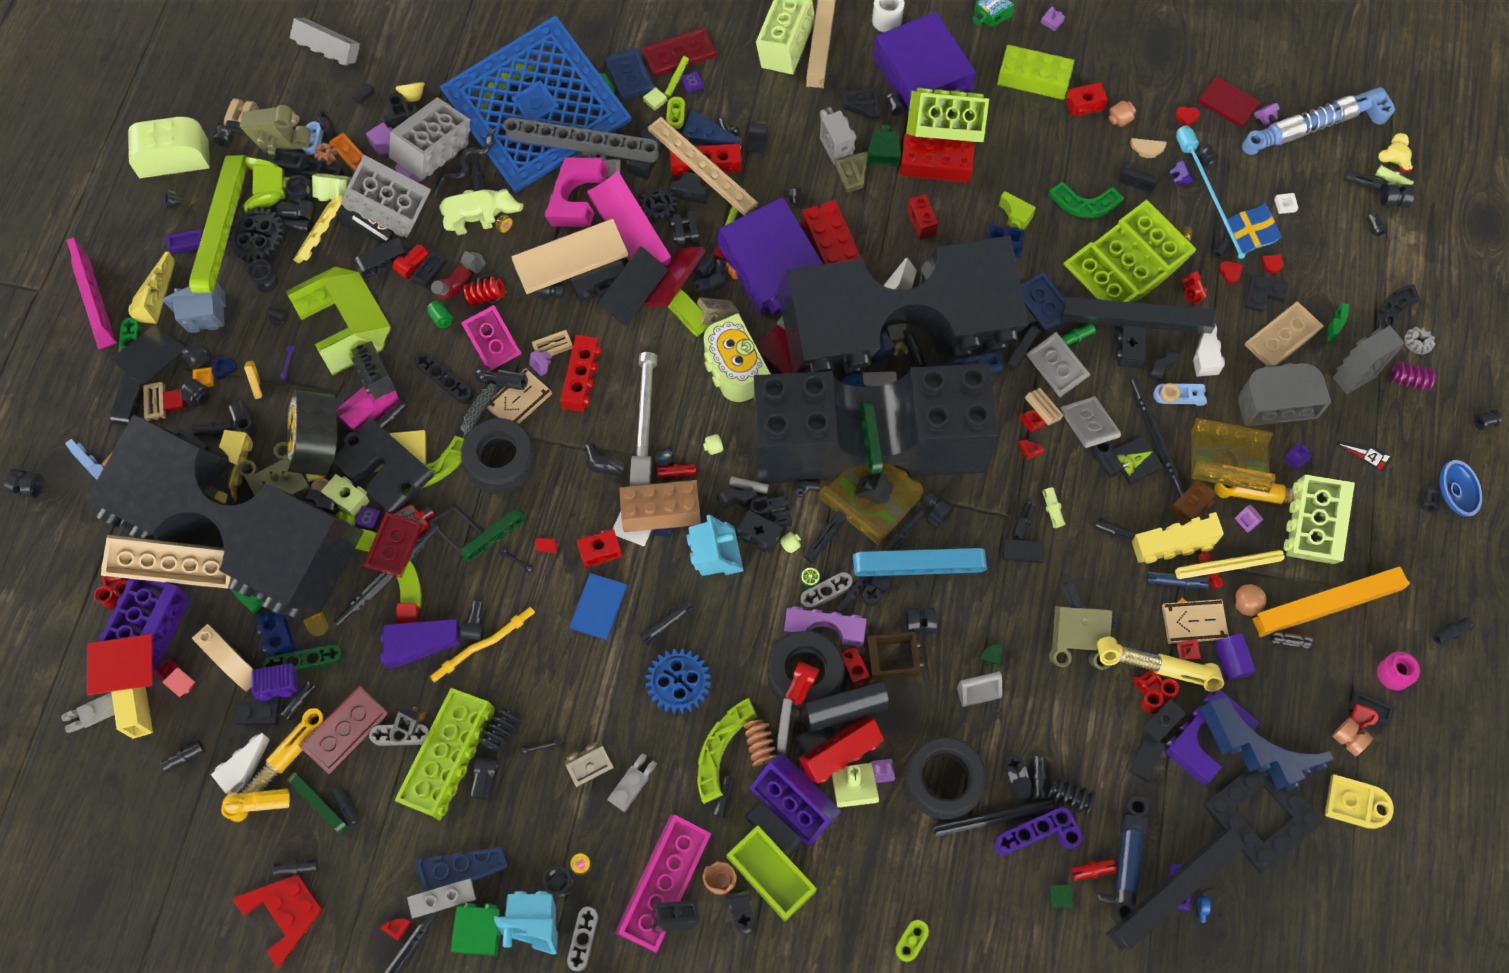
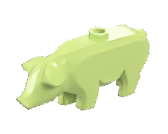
M507 189L499 191L466 190L463 194L445 198L440 204V210L444 216V228L451 231L455 230L458 235L467 233L465 221L475 222L480 220L483 228L489 229L493 227L492 222H495L494 216L498 213L520 212L523 209V203H518Z

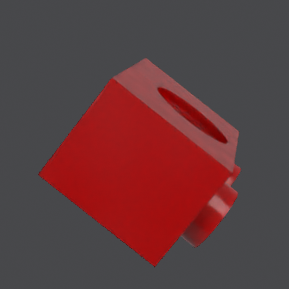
M1101 82L1068 89L1065 102L1071 116H1081L1086 113L1103 110L1108 98Z
M927 195L910 198L907 211L919 239L936 235L938 221Z
M606 529L593 536L585 535L577 540L585 568L622 557L614 529ZM598 544L604 545L600 550L594 549Z

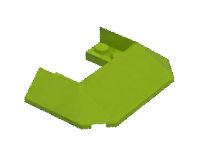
M333 267L286 291L301 320L335 304L348 328L315 344L332 376L354 365L351 360L354 357L351 350L356 348V346L372 341L377 352L383 350L384 341L391 327L359 272Z

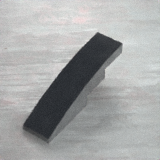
M276 149L275 154L270 159L271 162L277 164L284 171L295 175H302L309 180H312V175L317 173L343 176L344 174L341 168L327 166L324 161L309 159L303 153Z

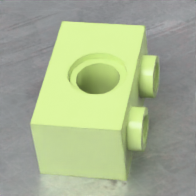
M337 474L321 490L325 498L335 501L338 504V508L349 513L354 518L358 516L361 507L366 506L370 502L364 489L359 486L355 488L345 476L341 478ZM350 493L348 497L343 498L344 494Z

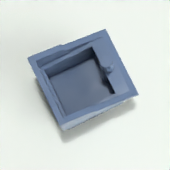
M217 281L212 293H192L189 286L184 289L176 288L174 289L175 293L163 298V302L174 312L175 320L187 332L197 333L203 329L216 330L219 327L225 326V290Z

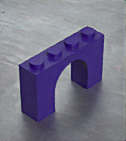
M1221 690L1215 694L1211 692L1204 702L1207 704L1227 695ZM1228 697L1235 711L1254 730L1259 722ZM1199 706L1191 715L1194 717L1190 723L1186 721L1180 727L1179 731H1181V734L1178 737L1173 736L1166 745L1169 748L1165 753L1205 786L1222 767L1207 755L1198 743V729L1201 724L1207 723Z

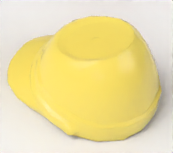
M417 82L398 85L396 90L404 96L405 101L414 102L422 97L425 84Z

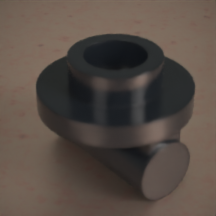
M269 307L266 311L269 315V321L273 325H282L287 321L288 315L284 309Z

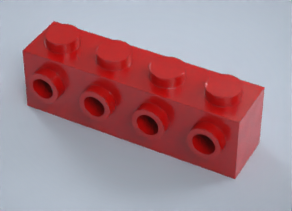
M865 716L799 757V760L807 777L815 783H822L828 780L829 776L833 773L845 769L846 765L850 762L859 760L867 751L876 749L879 746L878 744L883 742L884 739L875 719Z

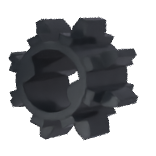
M704 254L693 269L694 273L702 278L707 275L710 276L714 271L715 261L712 257Z

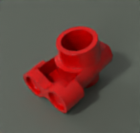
M1198 271L1181 281L1184 289H1186L1184 293L1185 298L1190 302L1194 301L1195 304L1207 298V290L1202 286Z

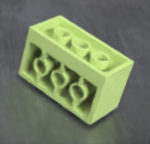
M773 0L756 41L761 68L794 74L815 23L812 0Z
M1304 475L1297 482H1294L1292 493L1295 494L1294 501H1291L1289 508L1292 517L1291 520H1288L1286 531L1289 532V537L1284 542L1286 556L1330 564L1343 561L1355 483Z

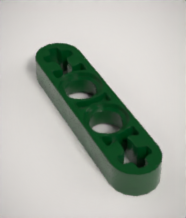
M862 401L859 406V415L869 473H880L882 471V456L874 406L871 401Z
M520 508L513 510L462 548L460 551L461 557L466 562L472 561L523 523L527 517Z
M336 645L322 646L270 656L263 662V669L272 666L273 662L278 666L280 664H288L291 658L296 657L298 658V664L295 666L297 672L336 665L342 661L344 654ZM332 651L338 653L334 656V659L328 656L332 654ZM311 654H318V660L315 663L308 662Z
M295 771L287 778L288 782L339 834H342L349 827Z

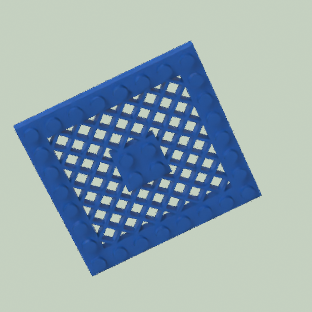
M556 15L440 86L454 109L470 119V131L482 148L486 147L487 135L491 133L490 127L496 128L495 134L493 133L495 143L486 154L514 193L519 192L562 165L565 158H573L582 151L512 141L507 136L499 135L500 129H504V124H502L503 118H518L608 133L632 121L629 113ZM545 46L553 47L552 52L544 51ZM536 55L538 56V60L532 61L530 60V56ZM549 57L550 62H542V58ZM554 59H561V65L553 64ZM516 64L524 65L523 70L515 69ZM528 65L535 66V72L527 71ZM540 67L548 68L547 74L539 73ZM552 69L560 70L559 76L551 75ZM564 71L572 72L571 78L563 77ZM502 73H508L509 78H501ZM514 74L521 75V80H513ZM575 74H577L580 79H575ZM525 77H533L532 83L524 82ZM537 78L545 79V83L543 84L541 80L537 81ZM549 80L557 81L556 87L548 86ZM487 82H494V88L486 87ZM561 82L569 83L568 89L560 88ZM499 83L507 84L506 90L498 89ZM573 84L581 85L580 91L573 90ZM511 85L519 86L518 92L510 91ZM585 86L589 92L584 91ZM473 90L480 91L479 97L472 96ZM549 91L555 92L554 97H552ZM485 92L492 93L491 99L484 98ZM558 94H567L566 99H558ZM496 95H504L503 101L495 100ZM508 96H511V97H512L511 99H512L513 103H512V102H507V101H508ZM570 96H579L578 101H571ZM582 97L590 98V103L581 102ZM594 99L598 102L599 105L593 104ZM472 102H478L477 107ZM482 103L490 104L489 109H481ZM558 104L564 105L563 111L559 110ZM494 105L502 106L501 111H493ZM568 106L576 107L575 113L568 112ZM506 107L513 108V113H505ZM580 108L588 109L587 114L579 113ZM592 109L599 110V116L591 115ZM517 110H519L522 115H516ZM481 114H482V115H487L486 121H485L484 118L481 116ZM553 115L561 116L560 122L553 121ZM491 116L499 117L498 123L490 122ZM565 117L573 118V122L565 123ZM577 119H584L585 125L576 124ZM499 140L506 141L505 146H503ZM510 142L518 143L517 148H509ZM521 145H530L529 150H521ZM533 147H542L541 152H533ZM509 153L515 154L514 160L511 158ZM519 155L527 156L526 162L518 161Z

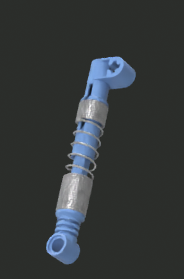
M1378 87L1357 96L1350 95L1334 101L1332 105L1327 103L1324 108L1319 106L1316 111L1311 109L1309 114L1304 112L1302 116L1295 115L1273 123L1268 129L1252 131L1243 142L1242 149L1245 153L1254 155L1259 150L1268 146L1281 145L1308 135L1310 132H1316L1318 129H1324L1326 126L1330 127L1333 123L1338 124L1352 119L1363 111H1367L1374 123L1384 124L1394 113L1395 107L1386 91L1382 87Z

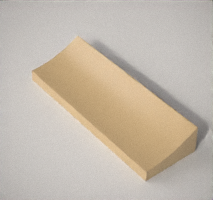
M610 219L511 256L524 290L526 294L627 257L628 251L618 232L614 219Z
M107 535L101 576L228 589L231 578L219 571L223 560L224 548Z

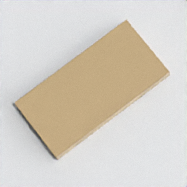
M1297 301L1250 338L1244 345L1266 366H1277L1318 333L1324 325Z

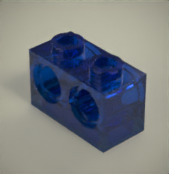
M989 225L986 239L1011 236V240L1016 241H1012L1014 256L1020 258L1025 230L1016 227L1008 228L1001 227L1000 225Z
M271 612L257 618L259 625L256 626L259 636L263 638L264 643H261L265 655L275 656L296 651L285 614L281 615ZM272 623H276L274 628L268 629ZM281 640L280 645L278 647H274V644L277 641Z

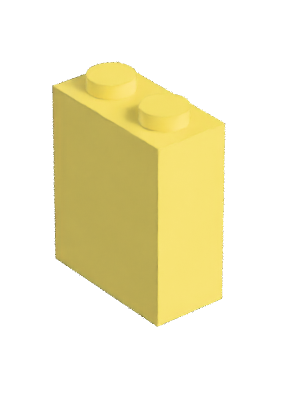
M146 687L111 692L117 730L133 739L153 733Z

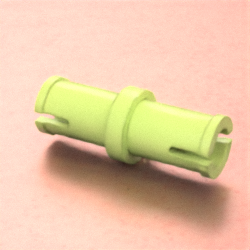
M1383 165L1378 168L1375 176L1389 183H1396L1398 186L1400 184H1413L1414 182L1399 175L1400 173L1397 171L1393 172L1383 167Z
M1047 488L1042 491L1047 504L1046 511L1050 514L1053 528H1058L1065 525L1060 510L1062 507L1058 503L1055 489Z

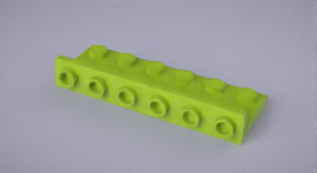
M450 688L395 801L430 815L437 820H441L448 811L449 802L456 794L461 778L466 774L470 759L476 753V747L479 743L478 739L484 737L483 732L488 722L494 716L495 707L488 701Z

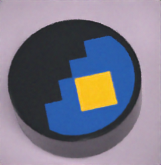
M659 450L654 455L656 464L661 466L669 465L674 461V455L671 450Z

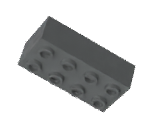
M1391 326L1385 329L1379 328L1371 334V337H1363L1356 343L1358 346L1349 352L1351 355L1343 360L1344 363L1336 369L1337 373L1333 379L1346 394L1376 378L1405 344Z

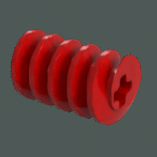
M491 276L490 281L488 278H485L483 282L478 280L477 284L475 282H471L470 286L465 284L464 295L470 306L483 304L485 301L490 302L491 300L503 298L505 296V286L500 278L496 280L494 276Z

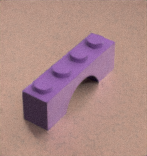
M384 123L366 133L369 143L379 155L389 154L390 131L393 130ZM396 165V172L418 183L422 181L401 165Z
M801 607L787 608L784 637L797 631H810L816 627H828L840 636L843 645L863 647L866 619L862 618V616H843L839 612L828 614L818 609L806 611Z

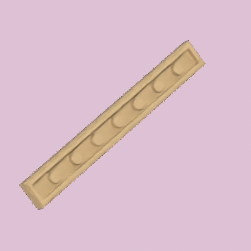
M662 117L648 127L649 132L744 216L758 207V202Z

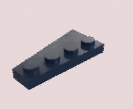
M502 847L414 859L424 892L470 878L472 883L509 868Z

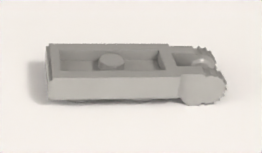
M109 693L76 708L77 710L68 711L61 718L64 722L77 717L80 718V721H75L65 726V730L68 733L83 727L87 728L115 715L112 694Z
M643 753L636 760L634 766L630 767L607 799L624 813L649 780L650 774L657 765L655 761H652L647 766L644 774L638 769L646 760V755Z

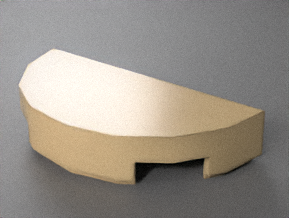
M1131 139L1132 149H1135L1139 156L1145 158H1155L1161 154L1167 143Z

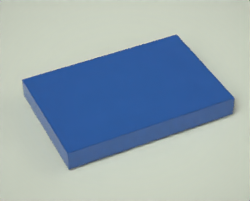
M590 573L570 624V629L608 640L628 587L627 584Z

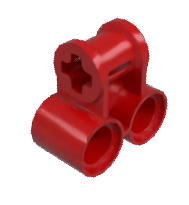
M101 576L104 586L96 590L94 597L105 608L113 609L117 606L119 597L123 595L126 589L128 578Z
M1149 668L1141 676L1133 678L1135 686L1145 695L1141 706L1148 713L1157 712L1163 702H1168L1170 699L1173 700L1179 692V685L1175 680L1165 679L1163 681L1159 674L1154 673ZM1164 688H1170L1172 694L1166 693ZM1148 699H1154L1157 702V704L1153 705L1149 703Z

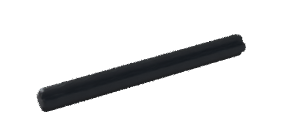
M1050 799L935 824L933 830L936 836L1048 813L1055 810V804Z

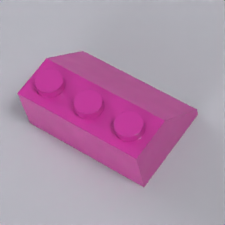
M362 387L336 410V417L351 432H355L370 417L376 422L384 414L385 410L388 411L398 402L399 397L393 391L375 400L372 393L368 395L365 388Z

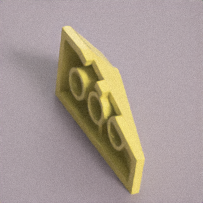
M169 252L163 254L133 297L132 304L129 305V314L137 322L157 324L163 298L166 295L175 265V260Z

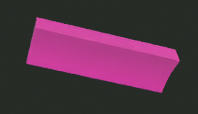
M618 171L601 184L587 191V195L603 221L614 219L618 232L628 251V256L626 257L628 261L637 249L642 246L665 267L670 264V254Z
M74 237L67 240L72 256L71 264L99 350L115 344L116 340L89 256Z
M670 815L615 931L616 934L657 953L666 932L652 933L654 917H651V911L654 908V904L681 900L711 835L710 832L676 815Z

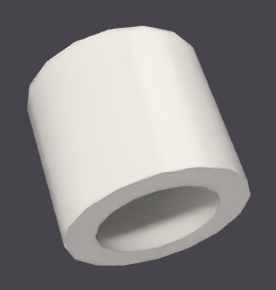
M874 0L872 17L874 27L881 32H886L901 26L904 0Z

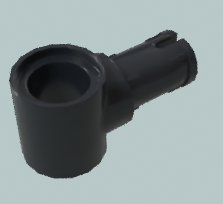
M472 601L469 617L461 625V639L480 641L483 639L482 602Z

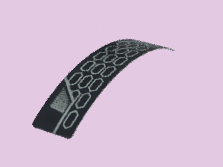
M493 380L485 385L465 413L457 429L456 436L465 439L470 430L474 429L484 409L502 386H497Z

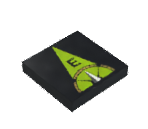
M1144 436L1113 450L1125 468L1122 474L1129 485L1162 470L1164 467Z

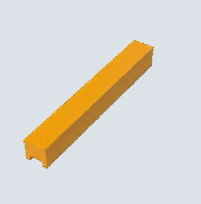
M1397 567L1257 614L1258 617L1252 620L1259 633V637L1272 634L1274 631H1281L1401 591L1410 582L1406 579L1401 567Z

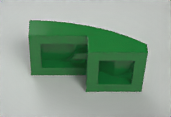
M1342 303L1335 312V318L1328 326L1327 343H1332L1342 330L1348 317L1349 304Z

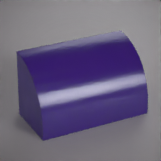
M1242 633L1225 637L1214 643L1226 681L1249 677L1256 671Z

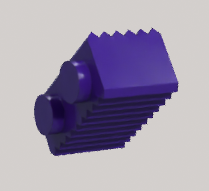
M291 663L251 671L252 694L256 699L267 701L273 696L289 697L292 693L298 692L297 670Z

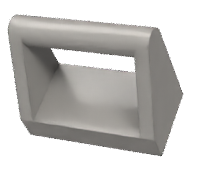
M1000 671L961 680L957 686V691L962 707L1001 698L1002 676Z

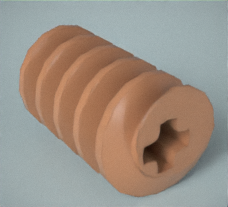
M754 720L744 724V728L747 729L745 734L747 737H750L747 743L752 745L749 747V752L754 753L750 756L751 760L755 761L752 766L767 764L777 757L776 755H770L775 750V747L768 746L773 742V739H767V736L772 733L771 731H765L770 725L769 723H763V720Z

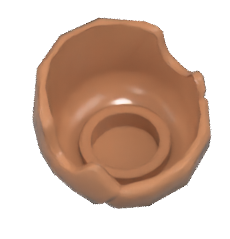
M1253 584L1242 585L1236 592L1235 607L1242 614L1256 616L1264 609L1266 594L1259 586Z
M716 861L713 865L706 866L703 880L710 892L717 895L726 894L736 884L735 870L728 863Z

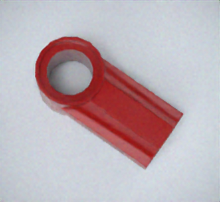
M417 244L406 256L398 257L394 261L392 268L409 280L429 253L422 245Z
M800 661L785 698L791 699L792 703L796 705H802L810 686L816 680L819 669Z

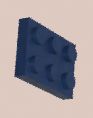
M637 48L604 58L622 101L648 93L654 89Z
M1044 272L1021 284L1024 304L1037 319L1036 323L1044 333L1065 322L1061 321L1065 299Z

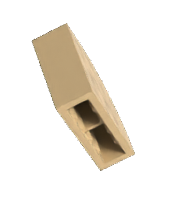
M209 624L192 637L202 650L243 690L247 692L252 687L251 671L254 669Z

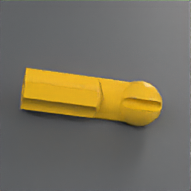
M288 789L242 794L231 793L224 798L223 808L230 814L288 808L290 801Z

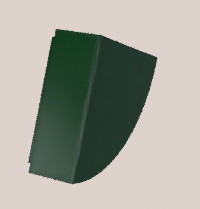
M995 644L986 648L979 661L999 665L1003 644Z

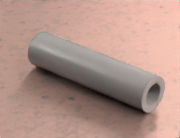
M731 476L729 484L730 486L742 489L752 487L754 491L767 494L769 487L768 484Z

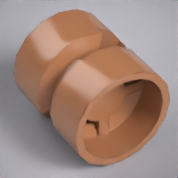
M1349 717L1333 733L1332 737L1340 744H1346V749L1356 757L1371 743L1374 737L1366 730H1360V725Z

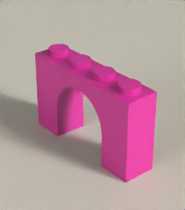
M603 158L564 159L560 167L558 179L555 182L553 194L550 197L548 208L545 211V217L551 226L590 227L594 211L588 202H569L568 196L574 188L581 184L602 183L605 181L609 168Z

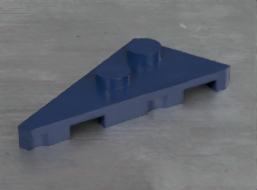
M690 111L682 134L684 138H689L690 142L718 145L740 144L741 146V140L696 111Z

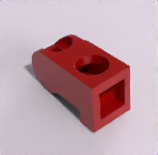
M854 647L841 652L844 668L849 677L852 690L868 685L870 676L857 649Z

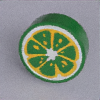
M813 567L805 568L801 573L802 584L808 588L818 585L820 582L819 571Z

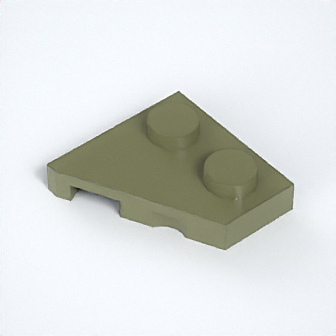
M867 151L835 160V166L846 192L863 188Z

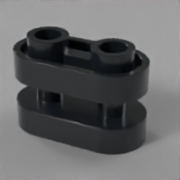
M694 210L687 211V217L681 218L680 213L673 214L670 222L671 228H675L676 231L673 233L674 244L678 243V247L685 246V240L688 239L692 240V244L700 243ZM689 224L690 232L684 233L682 225Z

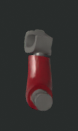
M465 250L460 264H458L454 271L446 279L432 283V292L443 300L454 298L462 291L464 285L472 275L470 270L474 273H479L486 265L483 256L479 253Z

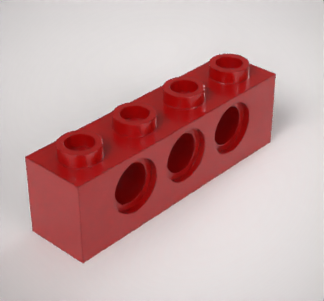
M740 144L695 146L723 172L735 173L741 171ZM670 150L672 176H683L684 172L697 174Z
M576 335L560 399L562 409L584 412L585 407L589 406L590 395L588 394L594 385L593 372H597L598 362H596L597 356L601 355L602 349L598 338ZM580 372H586L584 375H578ZM577 388H581V389H582V390L579 391V392H575V391H574V390L577 389Z

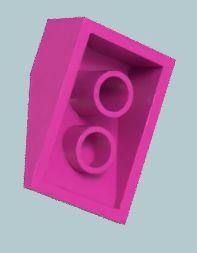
M494 305L461 322L485 366L490 367L491 370L521 354Z

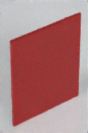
M152 634L88 643L87 695L152 686Z

